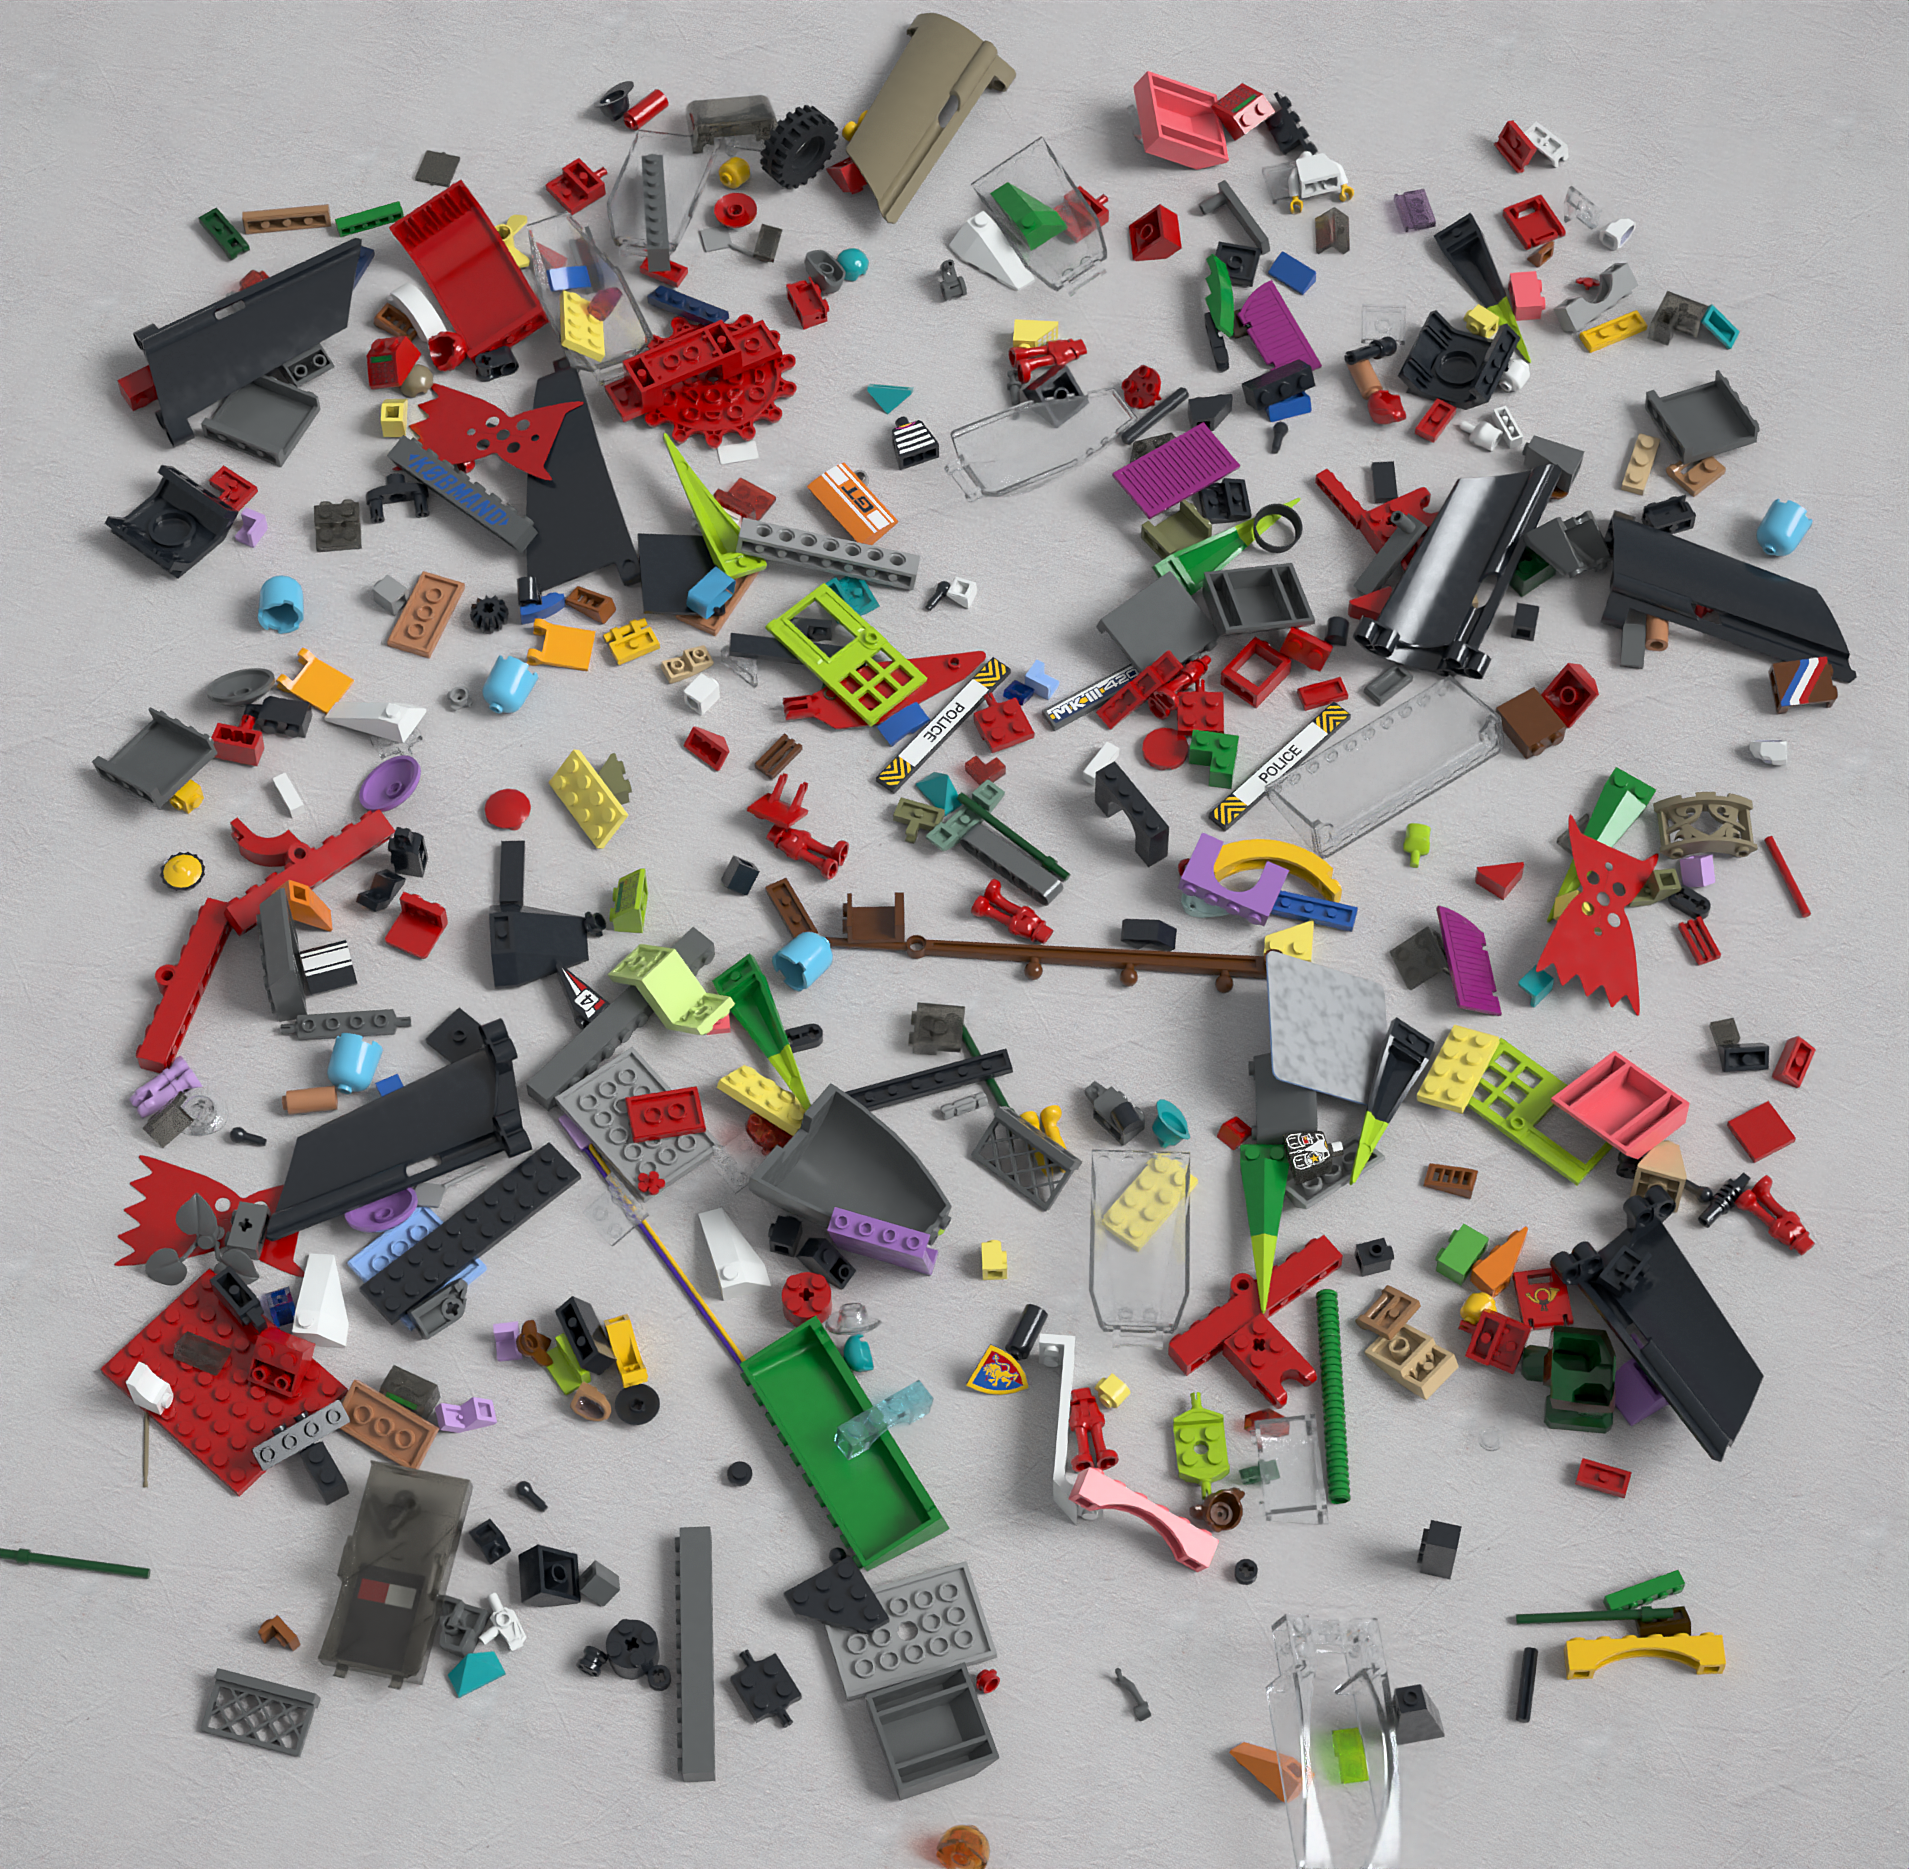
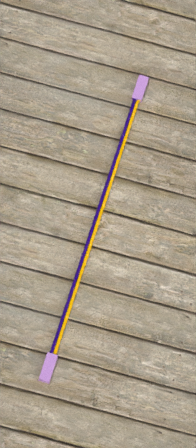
M566 1114L559 1117V1123L579 1151H584L742 1370L739 1364L746 1360L594 1149L593 1144Z

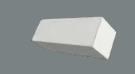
M1503 406L1494 409L1492 419L1497 428L1503 431L1502 437L1509 449L1522 445L1524 436L1508 408Z
M1106 742L1083 771V780L1095 786L1096 771L1114 762L1119 756V748Z
M283 773L272 778L274 787L291 817L294 818L305 813L304 804L287 774Z

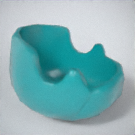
M845 249L839 253L836 259L846 272L844 280L856 281L861 274L865 275L868 270L869 260L866 254L859 249Z
M861 1334L848 1337L843 1348L845 1362L852 1371L866 1372L874 1369L869 1344L866 1341H860V1338L864 1337Z

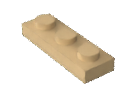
M1639 433L1621 490L1643 496L1661 439Z

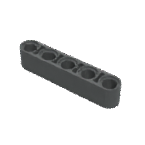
M975 824L960 839L961 846L969 854L1044 906H1048L1064 889L1062 883L1055 876L980 824Z

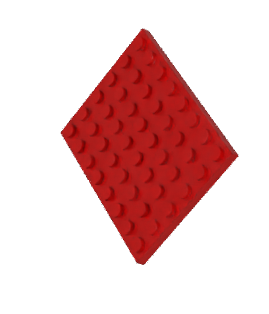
M209 1268L100 1370L105 1377L132 1401L133 1399L126 1382L138 1362L148 1365L149 1369L157 1377L169 1383L173 1392V1401L168 1408L164 1409L161 1415L141 1406L139 1407L240 1497L266 1472L261 1470L251 1449L266 1441L267 1437L273 1434L271 1431L273 1428L283 1423L288 1426L295 1422L293 1417L306 1410L308 1414L317 1412L336 1400L341 1401L346 1396L348 1388L313 1358L305 1377L292 1398L247 1381L257 1338L261 1333L251 1323L243 1327L214 1294L209 1280L217 1274ZM263 1314L261 1315L266 1321L268 1328L274 1327L279 1329Z

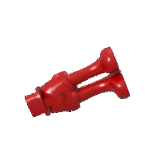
M1072 338L1068 340L1047 341L1046 345L1039 347H1012L1008 351L1011 366L1013 368L1017 367V377L1021 384L1028 383L1031 379V372L1037 368L1066 365L1073 360H1078L1080 355L1087 354L1083 340L1073 341ZM1042 355H1046V356H1043V357H1039V358H1032V359H1029V358H1031V357H1035V356H1042Z
M1204 655L1201 659L1198 658L1186 664L1174 680L1159 687L1148 698V706L1154 716L1164 720L1170 715V710H1175L1179 706V698L1176 692L1187 690L1207 672V665L1211 662V658L1208 655Z
M775 824L766 837V840L774 843V847L779 848L787 857L796 861L802 859L812 864L821 871V875L829 880L835 877L838 872V865H843L849 850V843L844 840H840L834 847H830L813 839L808 831L794 828H779ZM808 849L811 850V851H814V852H816V853H818V854H820V855H823V856L826 857L827 859L824 860V859H822V858H820V857H818V856H816V855L810 853V852L808 851Z
M992 879L989 882L984 896L980 895L971 908V913L974 916L988 917L1007 926L1009 933L1030 939L1032 942L1037 940L1044 945L1054 931L1046 926V921L1035 914V911L1030 907H1020L1005 899L1001 895V883L997 879ZM991 905H994V906H996V907H998V908H1000V909L1006 911L1007 913H1009V914L1012 915L1013 917L1008 916V915H1006V914H1004V913H1002V912L996 910V909L993 908Z
M1765 1175L1754 1185L1752 1190L1748 1189L1743 1192L1735 1201V1205L1739 1209L1749 1211L1768 1226V1233L1773 1238L1788 1246L1790 1250L1795 1249L1802 1256L1815 1245V1242L1809 1237L1810 1233L1806 1231L1800 1221V1217L1794 1211L1788 1212L1773 1198L1770 1193L1773 1181L1768 1175ZM1757 1201L1761 1202L1764 1206H1766L1777 1217V1219H1775L1768 1212H1766Z
M1089 1387L1072 1390L1069 1427L1072 1432H1075L1078 1444V1455L1071 1460L1072 1468L1076 1472H1081L1089 1467H1094L1088 1444L1087 1433L1089 1432L1094 1444L1097 1468L1102 1471L1115 1466L1119 1458L1116 1451L1106 1449L1102 1433V1427L1105 1425L1104 1414L1100 1412L1096 1398L1092 1396Z

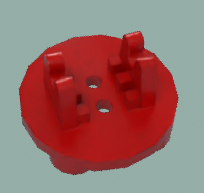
M1146 365L1139 366L1122 382L1121 387L1124 390L1125 401L1132 408L1137 410L1146 409L1149 406H1154L1155 400L1160 401L1162 399L1159 395L1161 388L1160 376L1155 369Z

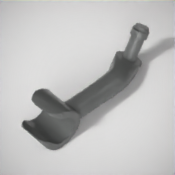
M1116 1668V1682L1126 1688L1138 1704L1133 1708L1137 1719L1141 1722L1151 1717L1148 1703L1143 1700L1135 1684L1122 1676L1120 1668Z

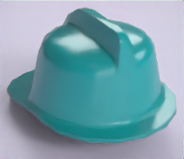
M1165 1099L1157 1101L1158 1115L1152 1125V1131L1157 1136L1160 1146L1162 1148H1166L1169 1145L1175 1146L1183 1139H1190L1187 1121L1182 1112L1170 1101Z

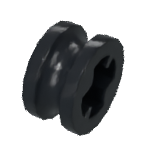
M1250 1559L1240 1560L1235 1566V1579L1242 1585L1252 1584L1257 1578L1258 1567ZM1244 1567L1248 1568L1250 1576L1245 1577L1244 1573H1242Z
M655 1665L648 1671V1683L653 1690L664 1691L670 1686L671 1674L666 1666ZM659 1673H663L665 1680L663 1682L659 1680V1683H656L654 1675L657 1674L659 1676Z

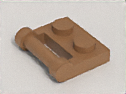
M1712 456L1701 459L1699 464L1684 475L1680 471L1690 463L1683 465L1681 461H1678L1676 464H1671L1666 468L1668 476L1693 497L1726 472V468Z
M1386 1285L1381 1291L1382 1295L1364 1315L1360 1314L1355 1322L1363 1330L1368 1329L1391 1341L1421 1305L1419 1300L1390 1285Z

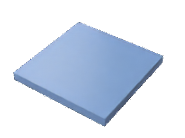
M417 1206L413 1214L405 1222L384 1232L351 1258L347 1264L366 1283L444 1222L429 1207ZM477 1258L449 1282L462 1278L469 1285L483 1274L487 1267ZM407 1314L400 1319L410 1331L415 1328Z

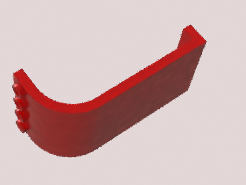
M462 179L453 183L450 187L433 196L429 201L389 226L392 234L404 247L422 273L456 333L465 339L468 347L466 353L474 364L478 354L495 350L501 346L511 348L551 321L494 224Z

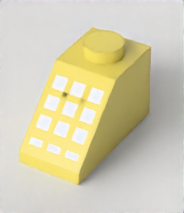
M1015 319L1013 347H1039L1046 345L1047 341L1058 339V321Z

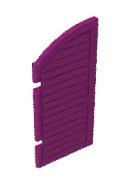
M1270 280L1258 287L1247 298L1241 312L1237 316L1243 326L1250 324L1251 328L1247 329V333L1265 364L1270 365L1273 363L1275 368H1272L1270 371L1298 359L1310 365L1312 371L1321 368L1322 364L1273 281Z
M1438 905L1436 911L1457 1007L1501 1016L1499 999L1497 996H1493V993L1497 992L1489 954L1488 951L1483 950V947L1486 946L1484 932L1480 931L1461 914Z

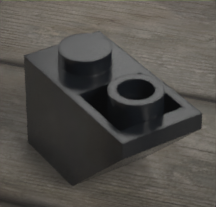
M1232 394L1188 399L1187 413L1191 429L1204 422L1211 431H1214L1232 411Z
M809 1238L796 1255L797 1259L811 1273L823 1275L828 1283L839 1289H844L856 1272L855 1268L826 1238Z

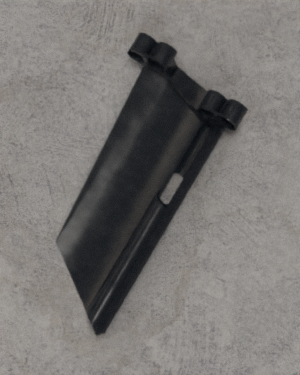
M1614 510L1604 538L1608 548L1613 549V570L1610 579V594L1600 623L1622 630L1631 608L1786 662L1827 657L1828 664H1831L1833 668V678L1848 683L1857 678L1856 671L1852 670L1849 665L1850 653L1840 628L1817 589L1636 522L1635 516ZM1692 603L1715 610L1719 615L1721 625L1697 617Z
M502 1018L478 1026L484 1048L298 1136L276 1211L272 1214L269 1221L266 1239L276 1241L502 1151H505L510 1159L532 1150L531 1142L522 1125L512 1060L518 1059V1055L511 1038H509ZM436 1155L440 1156V1165L412 1176L407 1175L406 1168Z

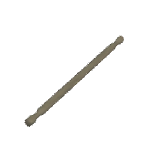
M144 1411L143 1488L148 1487L149 1415Z

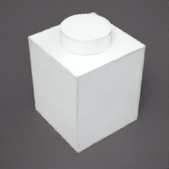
M702 673L683 691L685 704L700 715H703L720 698L717 681L712 677L708 678Z

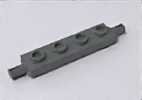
M393 1009L297 1015L295 1024H281V1034L296 1033L299 1041L335 1039L337 1036L341 1037L342 1033H351L363 1037L395 1035L397 1027L412 1026L411 1016L396 1017Z

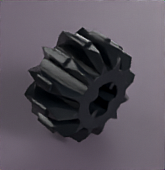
M486 595L483 600L477 598V604H472L470 614L474 627L476 629L481 628L483 633L490 630L492 634L496 628L502 630V625L507 624L509 615L508 608L503 599L498 600L496 595L492 598Z

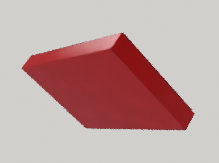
M697 1086L625 1097L633 1143L706 1132Z

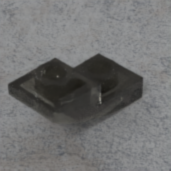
M762 224L753 257L761 262L774 263L783 229Z

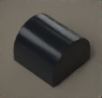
M1339 616L1330 617L1327 620L1324 641L1333 645L1346 646L1350 626L1349 621Z
M1131 1102L1119 1104L1110 1113V1118L1121 1136L1144 1125Z

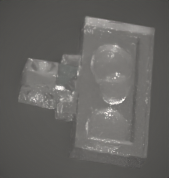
M416 726L404 743L376 735L371 737L370 740L382 760L393 754L413 757L410 748L413 747V744L423 740Z

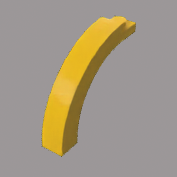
M1269 839L1232 842L1222 846L1214 864V875L1217 881L1220 882L1224 878L1238 872L1264 869L1267 861L1289 870L1288 873L1308 882L1328 901L1336 903L1341 901L1342 888L1337 880L1332 879L1333 868L1316 854L1294 844Z

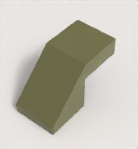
M1653 870L1643 888L1634 900L1628 904L1629 907L1652 905L1679 892L1682 888L1676 870Z

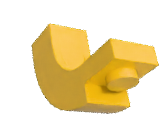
M628 1314L603 1320L610 1346L617 1359L615 1364L623 1387L627 1388L647 1382L649 1377L642 1361Z

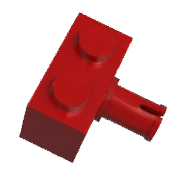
M243 715L238 727L217 723L211 737L214 741L213 746L218 753L214 758L258 766L265 748L262 732L252 730L256 723L255 718L249 715L246 721L247 715Z

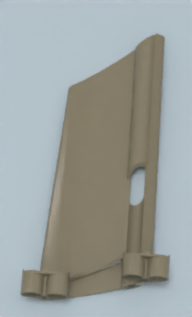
M937 13L919 14L913 20L906 31L911 40L845 149L875 196L882 217L887 223L895 224L986 87L1005 92L1016 78L1015 70L998 56L997 49L991 42L983 41L965 26ZM955 95L958 99V108L946 127L943 128L939 125V114L950 97Z

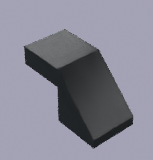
M388 869L376 872L370 890L359 893L356 902L374 912L385 909L405 884L406 878Z
M1124 919L1122 920L1120 941L1138 950L1151 943L1170 952L1175 949L1177 928L1161 920Z

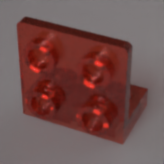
M739 478L728 492L718 488L713 494L714 498L723 508L741 515L742 520L743 518L760 521L776 502V496L743 478Z

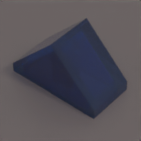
M289 1286L266 1293L265 1296L274 1325L281 1327L293 1323L296 1308Z

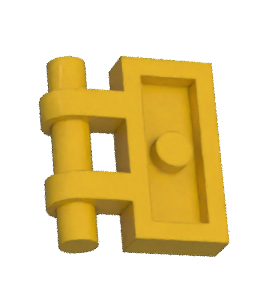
M645 618L633 619L628 622L629 624L620 628L614 627L610 629V632L603 634L605 643L614 640L609 643V649L618 665L660 648V643L651 627L641 629L648 626Z

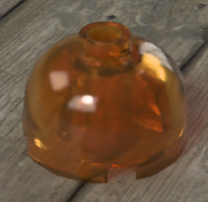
M954 1825L943 1833L936 1848L938 1850L936 1853L937 1859L947 1869H956V1867L961 1869H985L990 1856L988 1839L974 1825Z

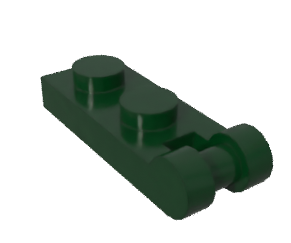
M217 207L198 217L200 224L224 250L231 261L237 258L238 254L246 253L250 250L246 240Z

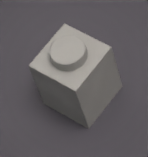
M389 575L377 581L372 588L375 602L394 616L405 607L409 599L408 589Z

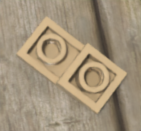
M705 645L684 650L683 655L680 657L662 661L661 669L669 683L672 684L704 671L712 666L714 661Z

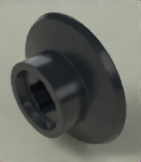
M645 1384L623 1388L615 1400V1411L618 1417L631 1425L648 1423L657 1415L660 1408L658 1394L653 1388ZM635 1404L641 1405V1409H635Z

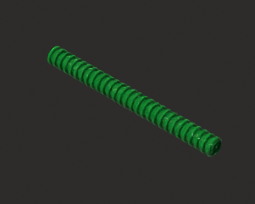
M1323 1289L1316 1293V1310L1318 1313L1317 1326L1319 1327V1355L1321 1356L1319 1360L1321 1363L1320 1376L1322 1377V1405L1324 1406L1323 1420L1325 1421L1323 1424L1325 1428L1324 1441L1326 1442L1325 1449L1327 1450L1325 1452L1327 1457L1326 1471L1328 1472L1327 1486L1329 1487L1327 1491L1329 1502L1344 1504L1351 1500V1495L1349 1494L1350 1480L1348 1479V1451L1346 1450L1348 1445L1346 1443L1347 1436L1345 1435L1347 1429L1345 1428V1400L1343 1399V1371L1341 1370L1343 1366L1341 1363L1342 1351L1340 1349V1321L1338 1320L1339 1307L1337 1306L1338 1293L1332 1289Z

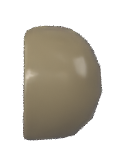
M415 364L403 384L399 386V389L404 395L415 398L420 392L426 394L433 386V374L426 366Z

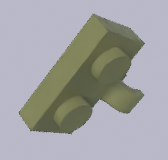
M901 797L893 814V821L908 825L905 832L907 835L905 841L914 844L919 828L932 831L943 821L945 810Z

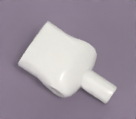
M1463 421L1460 429L1470 433L1469 440L1473 445L1484 447L1490 451L1496 448L1503 436V431L1485 421L1480 422L1477 426Z

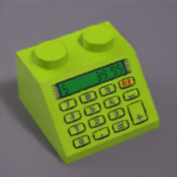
M644 868L619 878L618 888H613L612 899L615 902V907L610 908L609 921L613 922L614 931L643 933L649 894L646 870Z

